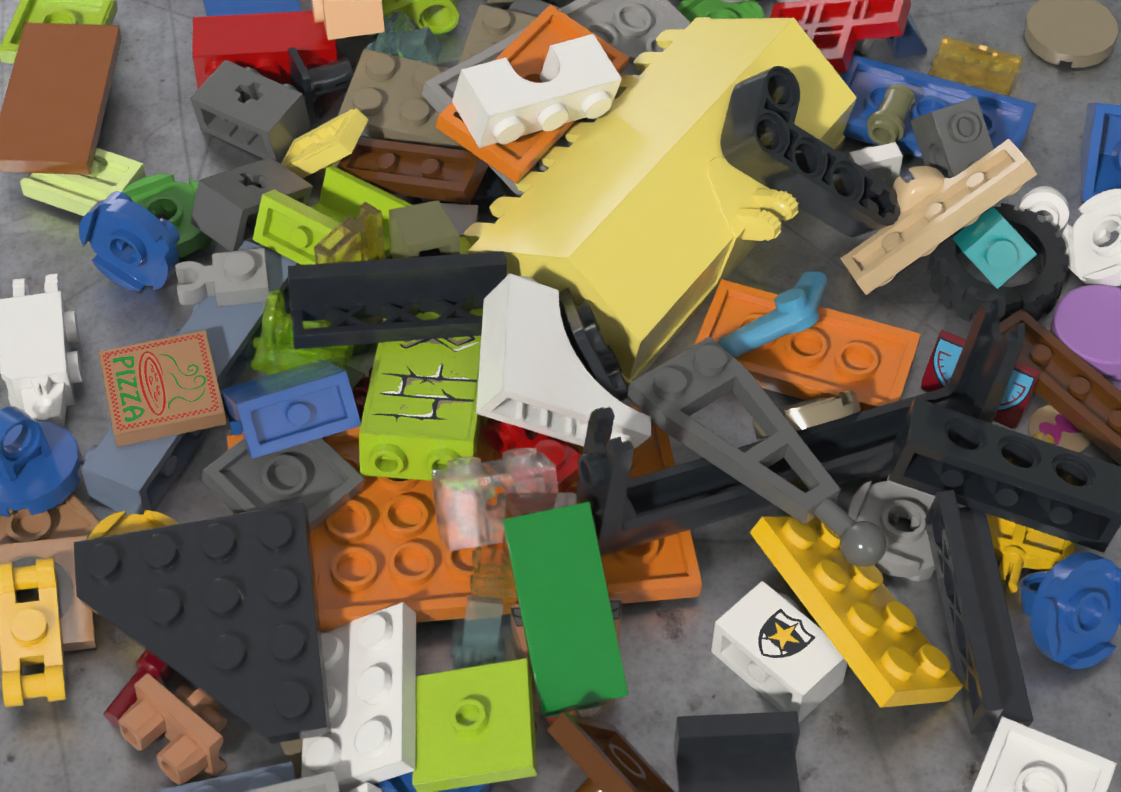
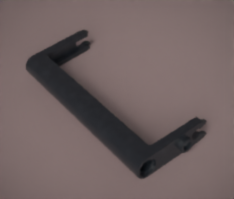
M1004 296L980 305L951 379L945 387L796 431L837 485L890 470L896 435L914 398L993 423L1025 339L1024 323L1011 326L1006 334L1000 335L999 320L1001 317H1004L1006 310ZM602 407L591 412L583 455L578 457L579 478L576 496L581 503L590 502L601 557L774 505L704 458L629 479L634 451L631 441L622 442L621 437L611 439L615 417L611 407ZM762 441L741 446L738 449L746 452ZM784 458L768 467V469L804 493L809 491Z

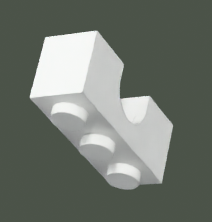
M591 34L550 45L539 77L542 83L531 82L520 77L506 57L461 69L452 103L477 146L482 148L495 143L507 144L523 135L540 130L552 131L565 123L586 117L589 119L597 118L610 111L622 78L595 35Z

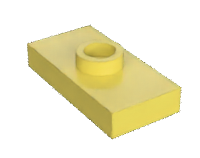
M357 108L341 114L294 139L281 165L302 179L322 168L326 170L327 167L336 166L342 158L352 154L369 119Z

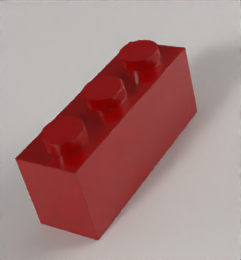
M313 11L193 17L192 58L197 88L199 89L224 60L243 68L250 67L268 79L282 85L289 84L292 86L288 48L296 47L304 65L308 69L338 60L337 39L328 40L324 23H315Z

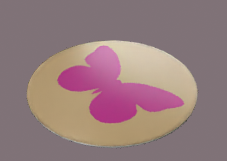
M1051 405L1037 409L1029 419L1028 431L1031 437L1035 433L1043 432L1042 440L1045 441L1047 434L1054 438L1055 445L1078 453L1083 451L1091 442L1085 434Z

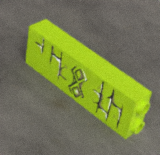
M460 237V254H469L468 250L474 245L467 242L465 237ZM473 309L469 313L483 316V309ZM434 312L417 314L416 317L422 320H432L439 318L440 315ZM481 336L378 343L359 430L360 475L473 484L482 415L476 414Z

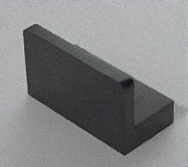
M797 711L677 716L674 754L678 792H800L795 757L800 735Z

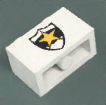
M763 581L715 621L711 653L781 712L797 711L799 723L844 681L847 662L824 631L801 613L800 608L793 599L786 594L777 593Z

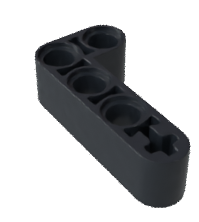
M774 66L735 85L731 94L720 141L722 154L734 168L769 189H775L778 192L780 190L783 192L787 191L788 194H792L793 198H796V202L799 203L798 207L849 237L860 236L893 225L898 220L901 209L897 201V193L893 187L794 124L800 101V87L795 75L788 68Z

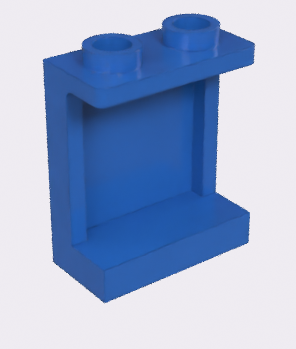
M324 359L220 390L232 434H243L248 454L252 459L361 425L347 372Z

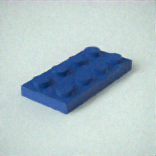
M852 55L848 72H845L842 76L844 82L857 97L843 135L878 146L880 145L873 142L868 135L867 120L872 113L878 111L887 88L893 84H901L914 92V99L916 101L904 122L905 133L896 144L901 152L921 158L922 155L910 122L912 119L977 97L994 149L1007 139H1010L1021 151L1036 106L1035 103L856 55Z

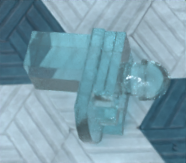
M397 11L393 12L391 17L384 18L385 32L378 33L376 42L368 44L365 48L402 58L436 64L442 46L429 27L415 30L411 20L405 13Z
M467 594L463 631L452 633L450 657L453 658V669L500 663L502 660H505L504 637L499 636L503 611L502 598Z

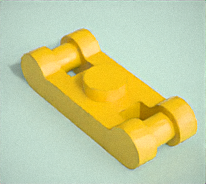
M54 557L36 559V565L14 567L13 562L0 563V648L2 690L6 708L24 706V699L46 696L48 702L67 700ZM38 588L39 601L17 603L16 591ZM45 664L44 673L23 675L22 666Z

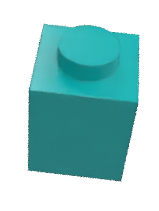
M993 206L983 212L974 223L964 227L952 238L963 253L997 289L1037 255Z

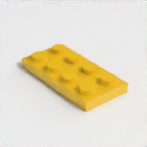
M762 516L749 532L881 708L947 702L963 687L951 671V664L947 656L929 643L916 626L917 621L914 614L905 605L897 602L883 584V576L874 565L870 567H857L850 564L842 555L840 538L817 517L803 524L794 517Z

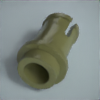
M893 84L887 88L878 111L872 113L867 120L868 135L873 142L885 145L897 142L903 137L905 133L904 122L916 101L914 99L915 94L910 88L901 84Z

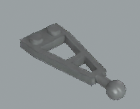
M711 336L630 382L627 398L644 414L650 416L651 420L660 429L801 523L806 524L817 517L840 538L842 555L850 564L857 567H870L877 564L883 558L886 552L887 541L880 527L869 521L856 522L836 504L841 490L748 369ZM732 391L768 438L746 452H742L690 416ZM784 458L809 491L804 493L768 469V467Z

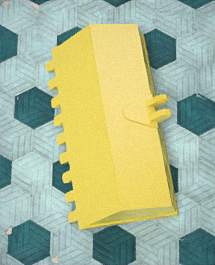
M698 17L686 29H668L661 32L656 37V42L659 47L665 50L663 52L641 53L633 61L635 68L642 71L640 75L620 76L622 80L616 93L620 96L614 99L610 111L597 117L593 123L575 122L564 134L566 140L573 144L570 147L552 146L540 159L541 163L549 168L545 172L529 171L517 184L515 183L517 189L524 192L520 198L500 197L490 205L489 209L492 215L499 218L495 223L476 222L464 232L467 242L474 244L468 250L469 254L504 251L507 262V276L513 274L529 277L537 283L557 289L559 292L569 288L577 305L587 301L601 329L599 331L605 344L610 345L623 371L622 376L628 388L630 382L642 376L716 292L721 279L726 280L759 241L766 239L769 242L773 238L776 239L782 232L781 221L784 220L786 222L790 218L793 219L799 212V203L796 202V198L792 197V194H788L787 191L783 192L780 190L778 192L775 189L767 188L734 168L722 154L720 146L721 133L735 85L774 66L788 68L795 75L800 87V101L794 124L836 151H839L844 143L846 136L843 135L857 97L795 18L711 19L710 17Z

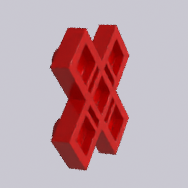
M802 0L774 3L769 18H795L836 72L845 73L848 72L857 40L886 39L903 36L911 8V1Z

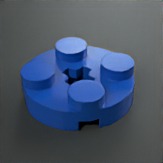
M112 192L106 199L98 201L81 219L79 238L83 247L88 241L90 242L92 249L97 254L91 261L100 272L118 285L134 291H141L145 285L154 286L153 290L160 289L176 271L175 265L179 263V254L176 248V244L180 240L178 230L168 220L158 219L146 208L133 202L125 193Z

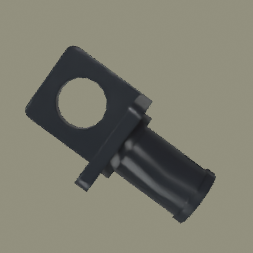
M296 47L288 48L292 86L300 93H303L310 124L315 123L313 102L316 101V96L349 87L354 75L352 66L347 57H342L340 60L307 69Z

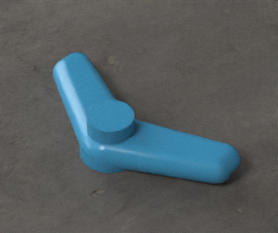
M821 271L805 272L793 289L779 294L774 299L776 309L721 337L718 343L735 358L787 334L801 332L810 328L819 320L817 310L828 283L826 275Z

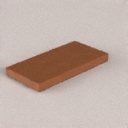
M25 22L0 113V172L90 175L122 40L120 26Z

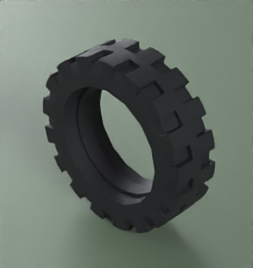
M1001 203L1000 207L994 208L1037 253L1030 261L1039 276L1026 284L1014 287L1000 286L998 289L993 285L975 279L963 269L956 257L962 250L952 238L964 228L962 227L939 243L937 248L930 254L927 274L931 275L929 282L933 293L938 292L940 294L939 301L946 309H955L958 311L957 316L970 322L971 318H975L981 304L1003 296L1005 297L1006 310L1004 317H1001L999 323L1021 308L1036 321L1040 320L1041 313L1048 314L1052 311L1056 300L1059 299L1069 265V255H1064L1066 250L1065 241L1062 237L1055 236V228L1048 221L1042 223L1037 219V214L1025 209L1024 212L1014 210L1015 205Z

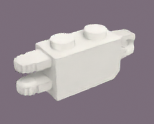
M58 274L46 275L44 283L45 293L31 295L30 287L25 278L13 279V297L0 299V374L2 380L7 385L10 406L21 408L36 421L53 422L64 428L66 407L75 405L74 383L83 382L79 352L71 351V343L80 341L76 312H66Z

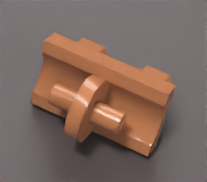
M149 673L134 684L137 701L118 720L121 735L126 741L141 751L161 734L171 741L157 754V760L164 774L178 786L184 784L202 770L207 772L212 778H215L227 767L226 761L219 756V750L223 744V736L219 732L225 728L228 720L219 712L221 708L219 704L199 689L193 691L186 684L181 685L173 695Z

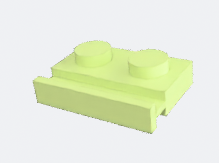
M96 148L90 175L32 173L29 178L23 177L20 184L24 196L84 216L98 201L106 199L112 192H123L131 183L146 177L143 163Z

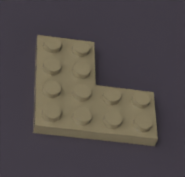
M479 4L459 63L526 28L537 17ZM363 49L338 116L357 108L369 119L361 134L364 137L469 151L435 128L439 113L421 95L426 81L450 68Z

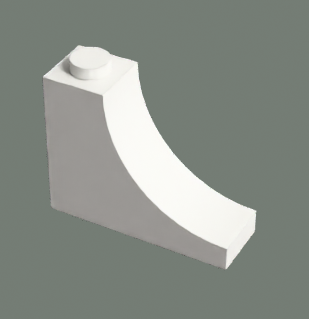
M509 274L484 298L476 414L584 447L591 412L598 408L611 407L615 415L611 439L621 437L622 442L629 440L634 449L651 436V417L632 409L613 397L591 376L576 355L563 326L559 307V290L539 284L529 277Z

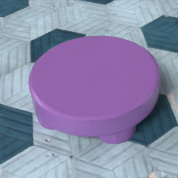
M1095 284L1082 286L1068 292L1056 306L1051 322V333L1098 373L1107 375L1113 380L1121 381V288Z

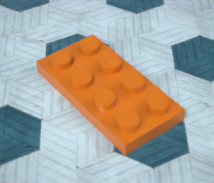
M550 4L495 60L506 57L520 77L531 82L542 83L539 77L550 45L594 33ZM595 35L620 75L625 70L629 57ZM451 102L439 114L435 128L517 184L577 120L565 123L552 131L540 130L520 136L515 141L507 144L495 143L479 148Z
M721 279L695 344L709 336L718 342L721 337L776 309L774 299L778 294ZM819 306L817 310L819 320L810 328L801 332L787 334L739 357H735L748 369L764 389L803 400L818 397H835L838 399L840 398V392L853 390V392H857L861 407L860 412L901 400L919 346L921 334Z

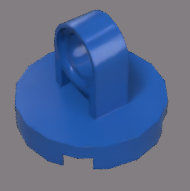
M11 406L1 409L0 516L10 517L11 515L8 510H22L26 508L29 509L31 515H36L62 503L77 488L80 481L77 472L83 463V456L77 441L68 429L53 422L36 421L21 408Z
M1091 552L1071 554L1054 565L1050 571L1031 573L1021 579L1022 611L1031 617L1030 627L1035 645L1045 657L1078 670L1097 665L1115 650L1117 646L1109 642L1116 634L1119 624H1121V569L1117 568L1111 560Z

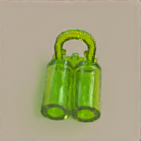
M272 290L265 302L260 338L255 337L253 341V346L257 349L254 359L251 360V367L257 371H265L269 376L324 359L347 372L348 358L352 356L354 345L294 349L291 314L285 312L283 292L281 290ZM327 320L303 321L304 329L328 327L332 324Z

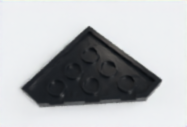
M303 502L74 542L76 595L85 606L97 615L105 618L128 638L159 661L171 667L187 679L190 684L206 694L225 710L227 709L271 744L331 734L309 516Z

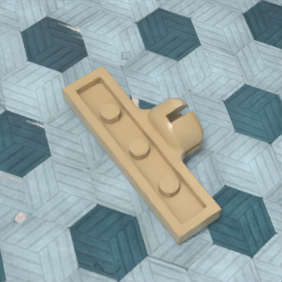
M1007 139L952 178H945L937 168L930 166H917L908 169L915 178L908 184L900 175L896 178L892 187L897 193V201L901 209L898 220L893 225L882 228L840 258L865 295L877 287L889 283L898 272L918 258L933 252L939 243L962 227L974 223L983 212L1003 198L1018 192L1024 183L1037 175L1029 160L1010 139Z

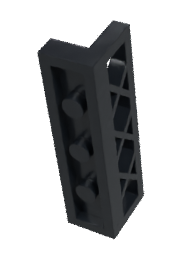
M504 251L288 266L294 349L481 336L483 316H476L469 312L473 309H483L484 298L507 277V262ZM434 312L440 315V317L432 320H422L416 317V315ZM374 316L387 319L383 323L367 324L361 321L365 317ZM327 320L332 323L328 327L304 329L303 321Z
M954 490L937 492L926 515L925 525L958 677L963 685L961 691L971 734L996 732L1001 717L1029 727L1034 720L986 513L969 507L958 508Z

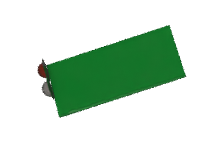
M590 502L502 519L542 715L539 718H546L547 722L552 725L562 712L570 713L578 710L581 717L594 719L599 715L601 705L606 704V702L601 701L624 697L629 694Z

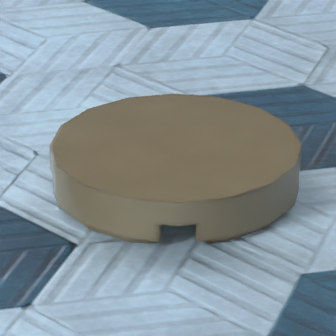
M1039 0L1031 6L1026 16L1024 31L1025 41L1035 54L1047 62L1059 65L1060 60L1072 62L1071 67L1085 68L1101 63L1111 55L1119 34L1117 19L1107 7L1096 0Z
M847 390L840 392V398L838 399L835 397H818L779 408V410L794 430L797 431L860 412L861 407L857 392ZM753 419L752 423L756 438H768Z

